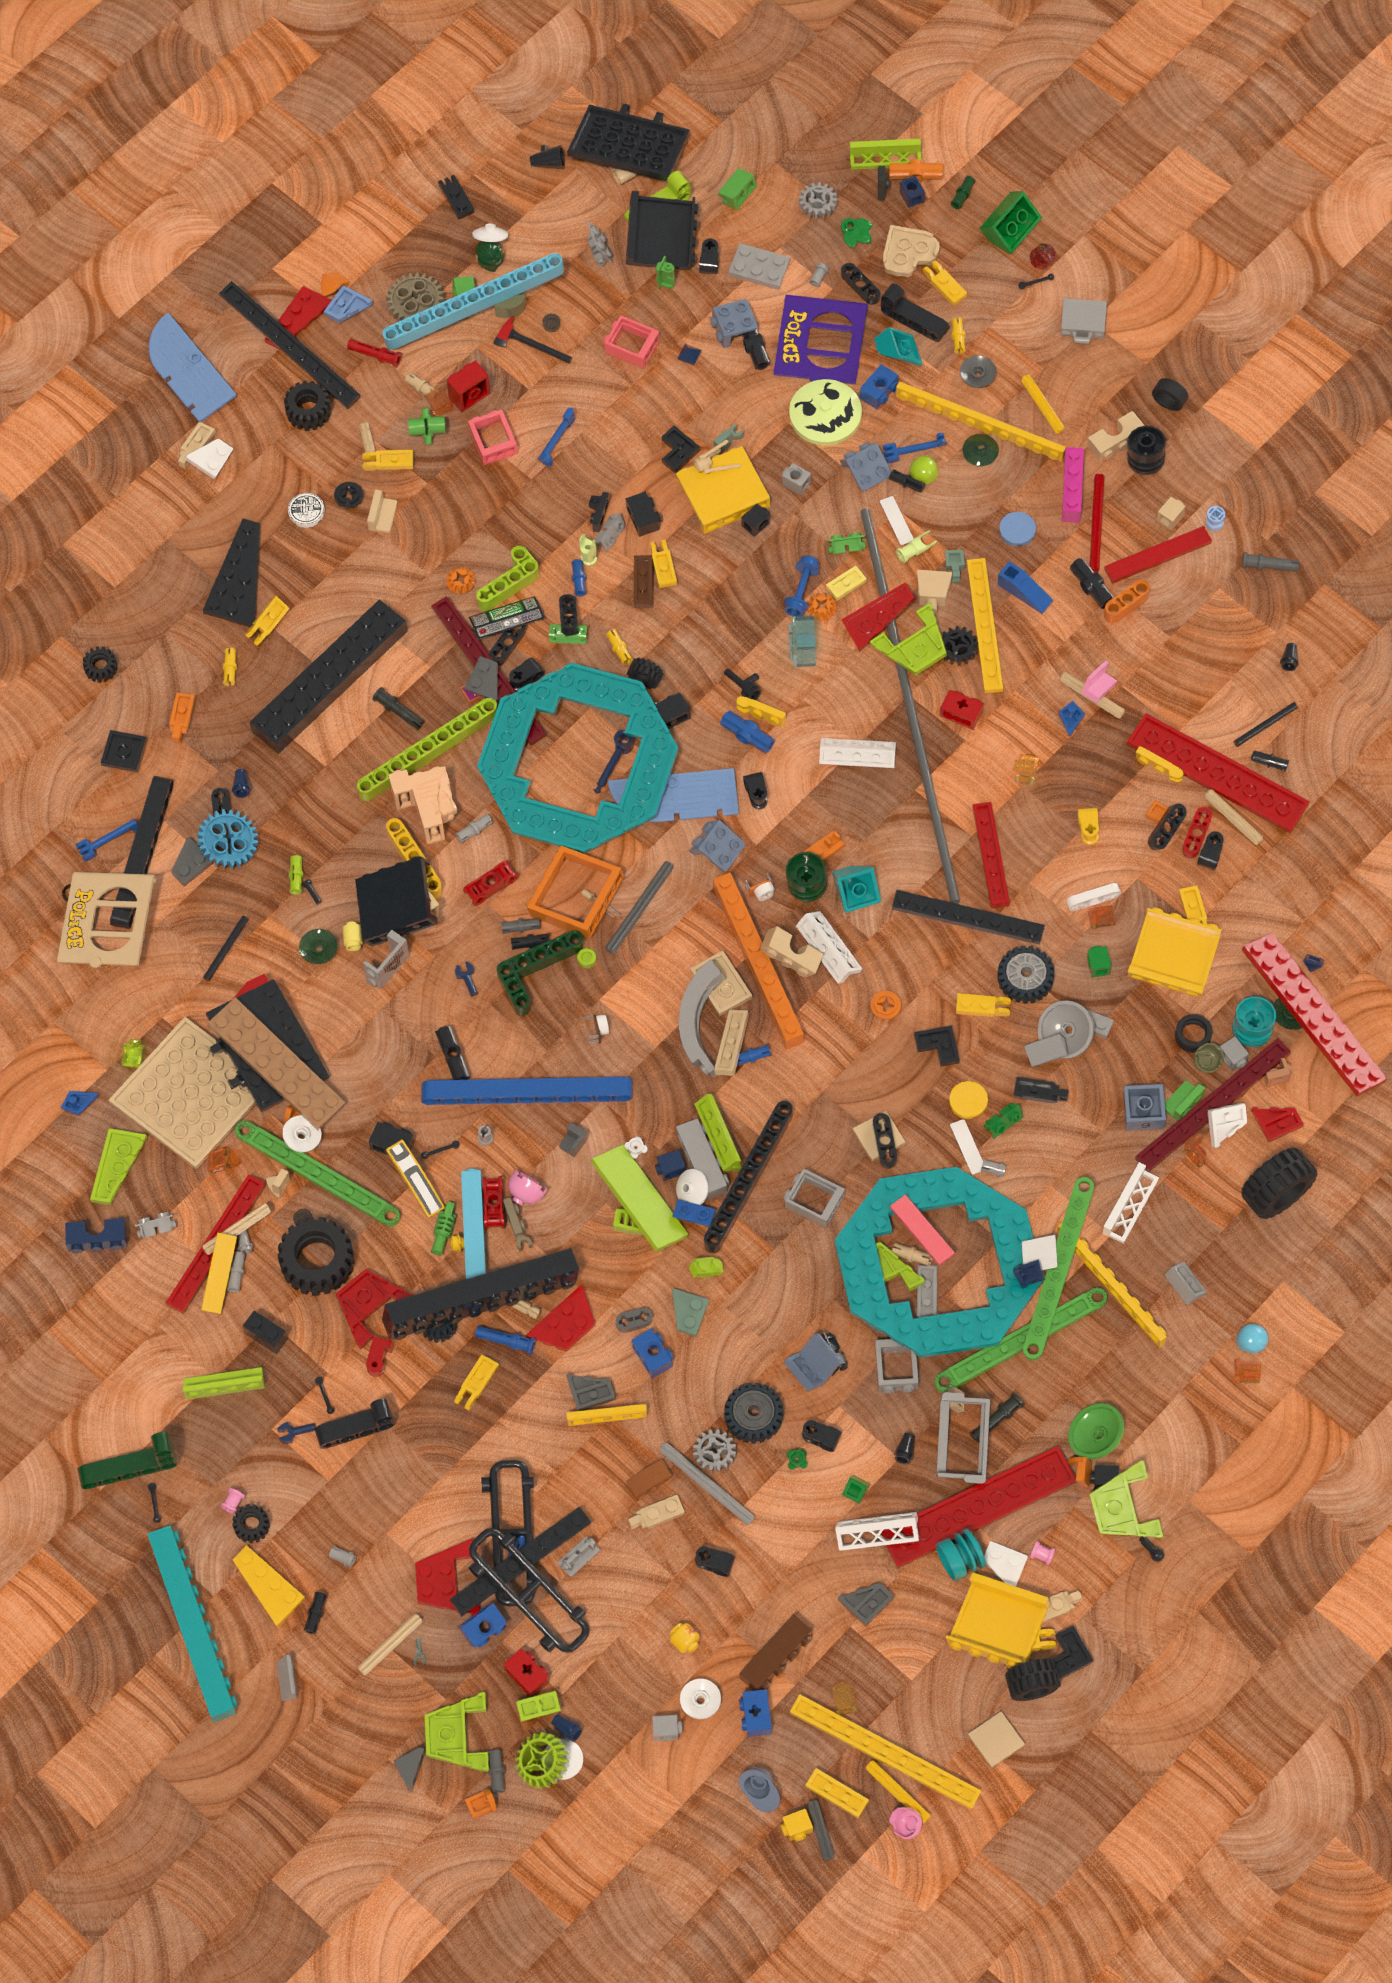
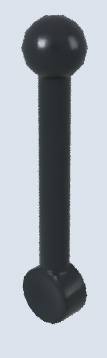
M1051 273L1040 279L1026 283L1020 282L1018 287L1022 290L1028 285L1045 280L1051 281L1054 279V275Z
M455 1140L452 1144L430 1152H422L421 1157L422 1159H427L430 1155L451 1148L458 1149L460 1143Z
M317 1377L315 1382L319 1385L326 1403V1412L333 1414L334 1408L329 1403L323 1387L322 1377Z
M151 1483L148 1485V1490L151 1492L154 1510L153 1521L159 1523L161 1517L158 1515L156 1486Z

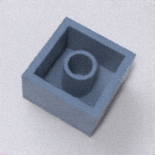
M1163 1084L1124 1086L1122 1096L1125 1131L1164 1129L1166 1114Z

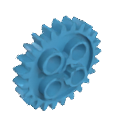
M224 809L221 815L215 811L214 817L209 814L207 817L208 821L204 819L202 822L203 826H199L198 830L200 832L197 833V838H199L197 845H202L199 848V852L205 851L203 858L209 856L208 863L215 861V867L222 864L223 869H225L226 865L233 869L234 864H236L239 868L241 861L247 864V858L252 859V853L256 852L257 848L254 847L258 845V841L255 840L258 838V834L254 833L256 827H250L252 821L246 822V815L242 818L239 817V811L236 815H233L231 809L229 814H226ZM224 824L227 825V837L228 840H230L229 849L231 854H228V841L227 838H225L226 830ZM232 827H236V828H238L240 831H239V832H234V831H232L231 828H232ZM218 829L221 831V833L216 834L212 830ZM234 845H241L243 849L238 850ZM220 846L224 851H217L215 847Z

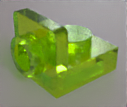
M129 1039V1042L124 1043L121 1066L138 1068L142 1064L143 1049L146 1044H141V1040Z

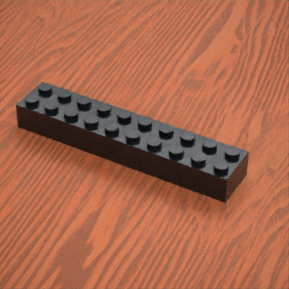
M379 599L250 721L252 733L277 754L281 753L408 632L406 620Z
M569 1248L386 1303L382 1321L389 1340H402L407 1335L413 1333L418 1335L430 1328H441L446 1323H458L463 1318L469 1316L474 1318L486 1311L494 1312L502 1306H514L522 1300L530 1301L542 1294L550 1295L555 1290L569 1289L576 1283L579 1266L572 1249Z

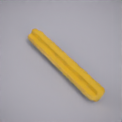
M1031 375L1023 376L1022 383L1055 433L1063 432L1064 425Z
M872 1760L867 1764L866 1770L903 1806L916 1810L920 1814L923 1824L929 1820L930 1814L875 1761Z

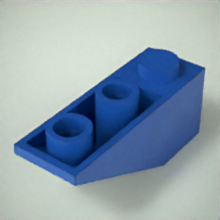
M1010 561L998 574V586L1039 613L1043 614L1053 602V599L1024 570Z

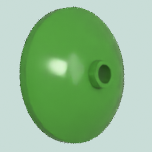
M1098 1403L1086 1407L1076 1415L1070 1425L1068 1432L1070 1447L1078 1456L1087 1457V1459H1098L1108 1455L1118 1446L1123 1437V1417L1115 1407L1109 1404Z

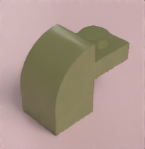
M525 291L495 304V316L510 318L511 316L517 317L522 314L527 306Z

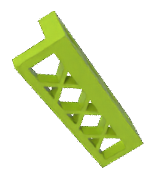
M921 139L850 142L851 170L878 169L879 166L890 168V163H909L910 160L907 159L909 155H917V159L921 160ZM897 156L900 159L897 162H892L889 158ZM861 157L865 160L863 163L854 164V158ZM874 157H880L883 160H881L878 163H875L871 159Z
M706 1094L694 1105L723 1171L738 1172L742 1168L740 1165L741 1159L713 1095Z
M262 1367L184 1378V1386H182L186 1400L265 1388Z

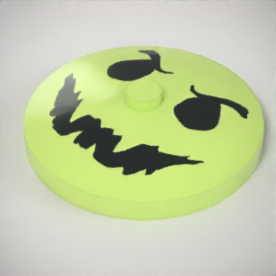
M822 379L807 383L795 393L790 403L789 417L793 429L801 438L812 444L830 446L844 442L857 431L861 423L862 406L857 394L849 386L839 381Z

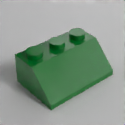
M1013 191L1004 198L979 229L989 242L1008 254H1012L1042 219V216L1024 191Z

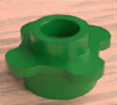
M803 1449L788 1451V1468L791 1470L799 1467L802 1469L806 1468L808 1465L807 1461H805L806 1451Z

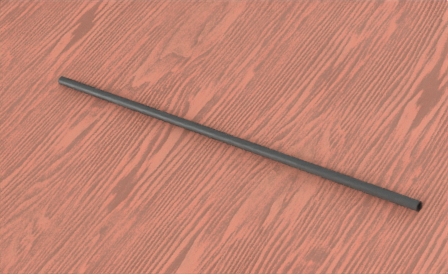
M862 509L860 513L881 597L888 593V588L869 509ZM894 619L887 626L891 643L896 646L900 643ZM895 662L950 902L958 904L960 898L907 670Z

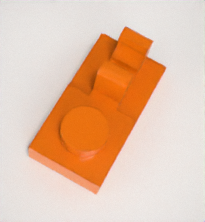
M832 831L804 852L814 853L825 862L844 848L846 844L841 840L840 835L836 831Z

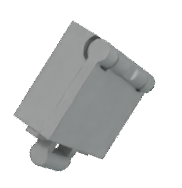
M1064 298L1061 336H1072L1074 343L1089 344L1091 338L1104 339L1107 301Z

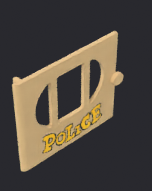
M74 872L57 962L90 964L93 968L101 967V965L139 966L153 883H156L155 875ZM125 888L135 894L137 901H105L99 899L109 890ZM96 908H137L133 931H92ZM93 937L130 939L126 945L114 951L101 950L92 942Z

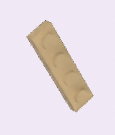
M729 1010L714 1069L715 1075H735L749 1018L748 1010Z

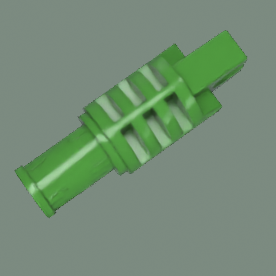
M447 1202L445 1210L439 1211L433 1232L435 1239L431 1249V1253L434 1255H443L446 1240L451 1236L456 1215L452 1214L455 1203Z

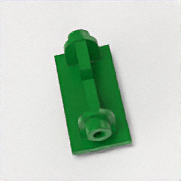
M1009 1103L999 1111L1001 1117L995 1114L985 1121L986 1124L983 1126L986 1131L990 1130L993 1139L1003 1134L1008 1128L1024 1117L1019 1104Z

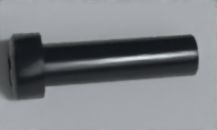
M307 879L302 885L308 890L318 905L322 901L312 887L311 880Z

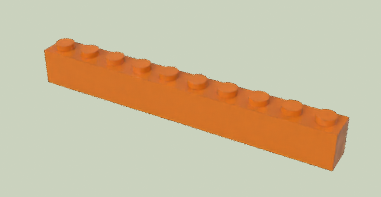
M731 872L714 878V892L785 1049L787 1050L804 1043V1033L770 958L766 956L765 952L760 950L762 941Z

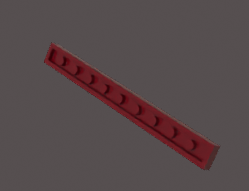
M447 596L431 605L434 613L474 668L480 656L492 660ZM498 668V697L500 702L502 697L509 696L516 691ZM535 718L527 737V742L530 746L546 737V733Z
M1277 1038L1135 1157V1160L1146 1165L1145 1170L1147 1172L1153 1170L1209 1123L1208 1110L1232 1104L1262 1079L1269 1070L1274 1069L1280 1064L1281 1058L1285 1057L1286 1059L1291 1054V1051Z

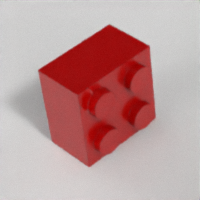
M476 360L466 364L463 369L451 374L446 379L449 399L461 413L491 394L489 375Z

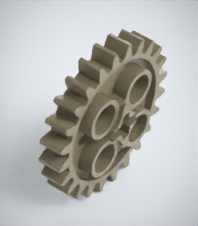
M418 272L414 277L409 273L408 278L402 275L403 280L396 279V284L391 283V289H388V295H386L389 313L393 314L394 319L398 317V322L444 302V292L442 291V286L438 285V281H433L432 276L426 279L425 273L422 277H419Z

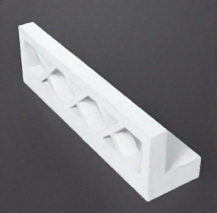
M821 738L819 764L894 768L896 742Z
M821 911L806 913L796 927L811 947L823 953L821 961L835 981L840 984L850 974L860 973L862 967Z
M1140 1162L1103 1228L1102 1234L1122 1244L1126 1241L1159 1180V1177L1145 1171L1146 1165ZM1143 1176L1153 1181L1150 1186L1142 1188L1140 1181ZM1141 1193L1142 1202L1133 1204L1132 1195ZM1132 1209L1133 1218L1124 1220L1122 1213L1125 1210ZM1124 1226L1125 1233L1122 1237L1113 1233L1115 1227Z
M917 1512L837 1522L835 1529L839 1551L919 1541ZM912 1526L914 1536L906 1537L900 1531L903 1527ZM884 1529H890L895 1533L891 1539H885L880 1534ZM867 1531L875 1535L874 1539L866 1542L860 1536L863 1532ZM850 1534L855 1540L852 1544L843 1545L842 1535Z

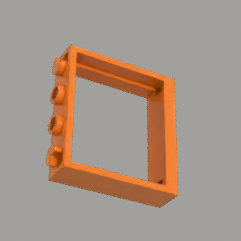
M561 846L554 853L550 867L545 869L544 877L537 884L535 894L527 902L530 917H539V920L567 931L577 930L581 932L583 937L591 939L624 878L622 868ZM565 859L609 875L584 923L540 907Z

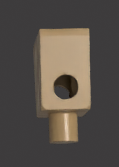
M917 570L919 604L927 605L930 603L933 613L937 612L938 606H945L952 583V572Z

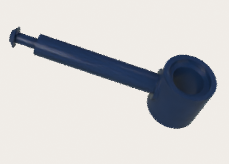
M619 730L614 735L615 751L597 782V788L593 789L596 794L600 793L601 787H604L621 754H628L634 748L633 737L625 735V730ZM624 740H625V741H628V742L625 743V744H621V743H620L621 741H624Z

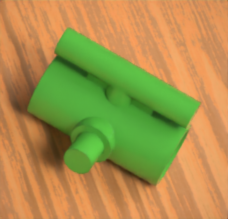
M429 407L421 408V418L408 419L409 436L422 435L425 438V444H432L433 434L446 433L444 416L431 417Z

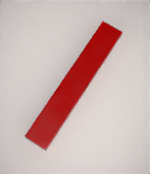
M1202 526L1104 566V570L1113 584L1212 543V539L1205 527Z
M991 802L973 804L972 808L990 907L992 909L1010 906Z

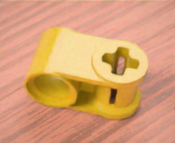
M1097 807L1078 809L1082 841L1087 845H1094L1099 838Z

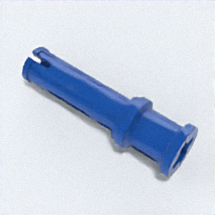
M480 1325L477 1326L475 1331V1338L509 1346L513 1351L516 1349L527 1352L528 1355H532L536 1344V1338L522 1337L519 1333L507 1334Z

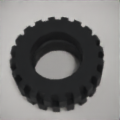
M1287 1148V1150L1274 1155L1255 1170L1241 1189L1242 1198L1259 1218L1269 1219V1217H1275V1215L1282 1213L1285 1209L1291 1207L1293 1203H1296L1312 1187L1316 1181L1317 1170L1301 1150Z
M309 1217L306 1222H303V1220L297 1221L298 1225L295 1227L291 1225L288 1228L289 1233L283 1234L281 1237L282 1243L278 1245V1261L284 1279L287 1283H291L293 1289H300L301 1293L306 1295L308 1292H312V1296H318L319 1292H324V1295L330 1293V1289L336 1291L340 1288L339 1284L341 1282L345 1284L348 1280L347 1274L351 1275L353 1271L354 1251L349 1235L345 1233L341 1225L337 1227L336 1222L333 1220L326 1222L324 1217H319V1220ZM313 1243H324L334 1250V1257L327 1266L317 1270H310L299 1264L298 1256L306 1246Z

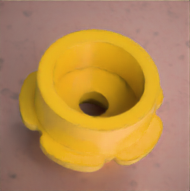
M458 1233L450 1237L451 1250L459 1253L461 1249H464V1238L460 1237Z

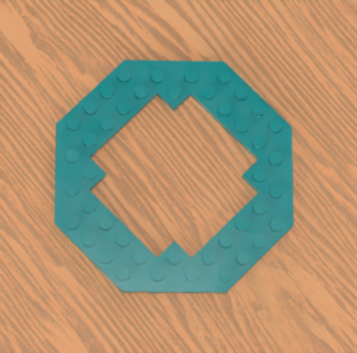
M569 663L563 669L557 672L553 671L542 677L541 680L533 684L530 683L518 689L517 692L500 699L477 767L513 834L558 847L564 846L585 854L656 818L679 749L641 681ZM560 699L629 717L625 735L642 739L620 804L617 805L601 800L596 817L528 799L526 796L531 784L530 780L514 776L536 712L540 711L555 716Z
M958 1167L880 1178L834 1240L850 1314L866 1321L867 1325L875 1330L882 1331L890 1336L891 1340L903 1347L909 1348L920 1358L998 1346L1005 1334L1018 1319L1020 1313L1028 1305L1035 1292L1043 1284V1281H1040L1023 1289L1013 1273L1014 1267L1023 1265L1022 1242L1033 1239L1026 1209ZM906 1195L919 1211L964 1205L968 1222L988 1220L1004 1285L986 1289L985 1293L989 1307L913 1319L909 1301L889 1304L874 1237L892 1234L889 1216H895L890 1209L893 1203Z

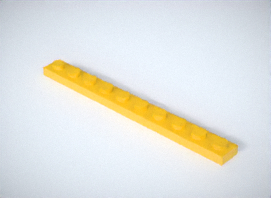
M900 381L896 387V397L902 401H909L920 408L929 409L935 414H942L953 421L962 422L968 427H975L986 434L995 435L1001 440H1008L1019 447H1025L1037 454L1046 455L1052 460L1063 462L1065 458V446Z
M800 1694L790 1710L791 1715L970 1810L973 1809L981 1794V1790Z

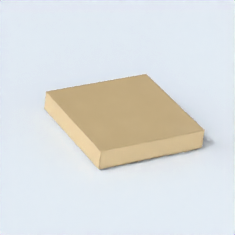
M873 1118L854 1127L852 1131L871 1162L879 1159L873 1131ZM890 1118L895 1147L898 1149L906 1145V1142ZM879 1120L877 1124H880L881 1131H884L885 1122ZM884 1136L880 1138L879 1142L882 1145H888L890 1139Z
M999 1712L968 1733L969 1739L991 1769L1025 1746V1743L1002 1712Z

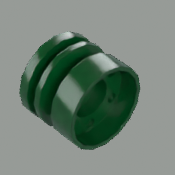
M801 852L789 859L786 865V878L790 894L802 902H812L824 895L827 889V875L823 860L811 852Z

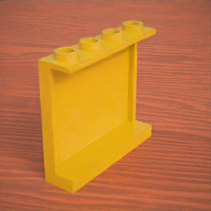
M742 446L732 448L722 455H715L711 459L712 466H709L714 468L740 464V468L705 474L704 471L699 473L695 466H692L688 469H681L676 473V483L681 485L701 523L703 534L740 520L756 504L765 508L770 507V497Z
M1148 908L1127 977L1202 998L1222 929H1218L1219 927L1214 924H1201L1199 920L1194 918L1184 919L1177 913L1167 914L1163 913V910L1159 908Z
M972 1572L969 1579L971 1585L951 1635L946 1636L949 1647L957 1651H961V1649L968 1651L974 1657H986L988 1661L995 1664L999 1662L1004 1663L1008 1668L1028 1661L1050 1606L1048 1597Z

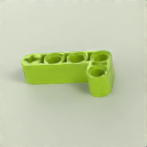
M675 171L668 177L667 187L650 197L688 201L691 196V185L680 171ZM629 210L624 214V218L627 222L629 219Z
M514 547L511 551L512 565L514 567L477 591V606L480 610H491L538 579V563L525 547Z

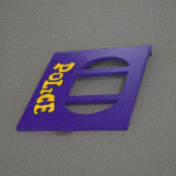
M786 294L773 375L809 379L810 381L829 379L856 385L868 304ZM824 313H837L846 317L852 326L813 322L812 320ZM809 329L851 332L852 338L849 353L807 348ZM807 355L846 359V361L835 368H822L813 364Z

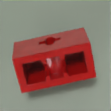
M949 690L940 707V717L974 730L983 713L984 703L976 698L964 696L959 691Z
M521 1648L503 1666L504 1670L531 1698L550 1683L549 1673L542 1665L539 1667L534 1662L536 1659L529 1651L525 1652ZM524 1670H531V1674L529 1675L528 1673H524Z

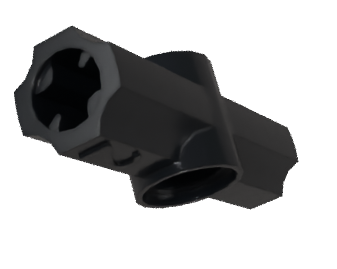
M755 330L741 334L745 351L750 355L754 368L763 370L769 366L770 361L765 351L761 333Z
M1083 558L1076 559L1070 565V570L1080 581V586L1084 593L1091 595L1099 607L1105 609L1106 603L1114 597L1105 587L1100 574L1093 572Z
M451 1026L440 1027L435 1031L453 1080L470 1079ZM450 1053H457L455 1057L448 1056Z

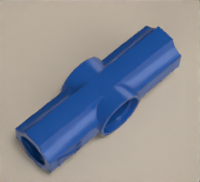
M731 711L726 712L720 721V725L735 734L740 742L746 745L751 744L765 754L772 749L775 743V739L762 732L753 721H745Z

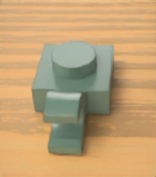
M732 425L729 430L726 429L714 440V447L728 440V443L720 448L721 452L727 450L731 446L733 439L738 440L743 437L744 431L741 430L739 433H735L737 425Z
M945 550L946 570H952V583H959L960 569H965L964 550Z

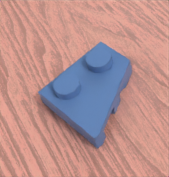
M343 285L325 309L324 316L341 323L372 306L373 303L371 299Z

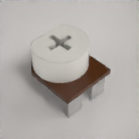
M606 1015L584 1017V1020H594L596 1035L589 1036V1040L597 1039L589 1041V1044H601V1036L609 1034Z

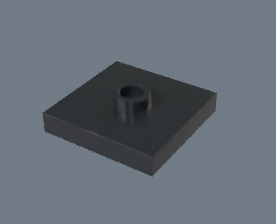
M110 730L101 759V766L138 772L147 738L145 736Z

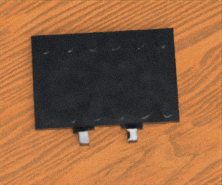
M624 103L620 111L589 104L568 148L567 156L667 181L668 177L673 173L687 142L690 129L663 123L664 113L656 112L653 120L630 115V105Z
M274 979L236 997L322 1081L329 1079V1074ZM232 1000L206 1012L208 1020L210 1021ZM218 1036V1039H216L217 1043L210 1046L209 1051L213 1057L216 1053L224 1052L225 1055H229L233 1062L237 1075L232 1080L228 1079L231 1090L240 1085L242 1088L247 1087L260 1112L285 1101L275 1089Z

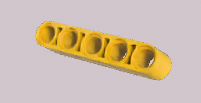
M397 818L390 819L386 824L387 835L403 861H408L415 856H421L426 859L402 821ZM394 828H398V829H399V830L396 831V832L391 831V830L394 829ZM402 843H409L407 846H401ZM431 865L425 867L426 872H428L426 874L428 890L434 899H438L442 895L441 881ZM432 886H436V887H437V888L434 889V890L429 889V888L432 887Z

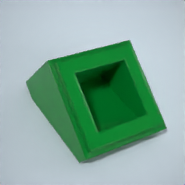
M852 1475L842 1495L860 1504L871 1484Z

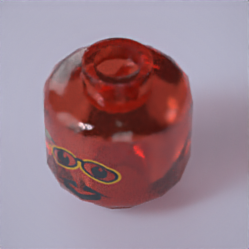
M1046 243L1035 247L1029 256L1032 266L1039 270H1044L1053 264L1056 260L1054 247Z

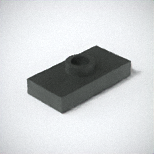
M879 166L878 200L885 201V189H889V178H885V166Z

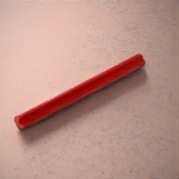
M1095 474L1089 565L1093 572H1098L1100 566L1104 494L1103 474Z

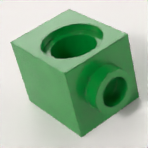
M1094 946L1088 949L1087 961L1091 978L1110 975L1111 963L1107 946Z

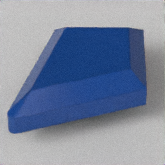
M1074 701L1058 712L1068 736H1071L1085 716V713Z
M69 1091L61 1109L79 1116L98 1097V1093Z

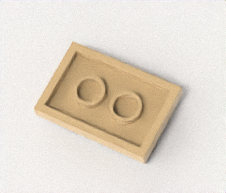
M724 951L690 968V972L694 977L697 971L711 959L726 978L708 996V1000L719 1017L752 999V994Z

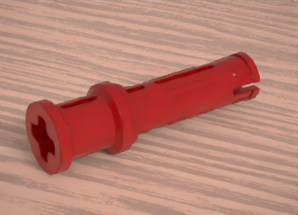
M352 338L347 344L348 350L376 358L380 363L386 362L397 368L401 362V352H392L386 347L377 348Z

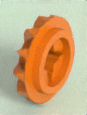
M462 566L456 569L453 568L451 572H448L446 578L447 587L457 594L469 592L475 585L474 572ZM458 575L464 579V584L457 581Z
M817 593L815 596H811L807 602V611L814 619L827 620L836 612V601L826 593ZM818 603H820V604L825 603V608L821 607V608L819 609V608H818Z
M891 991L878 992L873 996L870 1004L871 1012L875 1014L876 1018H882L883 1021L885 1019L892 1020L893 1017L899 1014L901 1009L900 998ZM886 1000H888V1006L891 1007H888L885 1012L881 1005H884Z

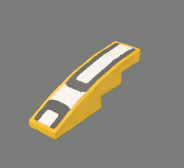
M403 1139L385 1149L404 1183L407 1184L415 1200L420 1204L426 1217L429 1218L444 1209L445 1207Z

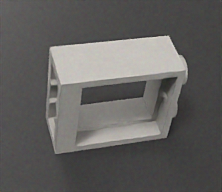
M803 1169L801 1174L797 1173L795 1176L793 1188L791 1190L788 1189L785 1193V1208L827 1228L845 1197V1189ZM805 1182L832 1195L822 1215L794 1202Z
M891 1339L875 1340L878 1392L890 1394L903 1390V1392H913L918 1389L917 1357L914 1352ZM911 1352L913 1378L883 1380L881 1354Z

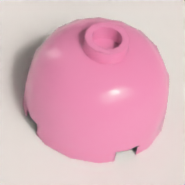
M517 1169L514 1170L508 1181L509 1192L514 1196L512 1200L520 1205H523V1203L531 1205L539 1202L548 1190L545 1186L542 1188L539 1182L523 1172L519 1174Z

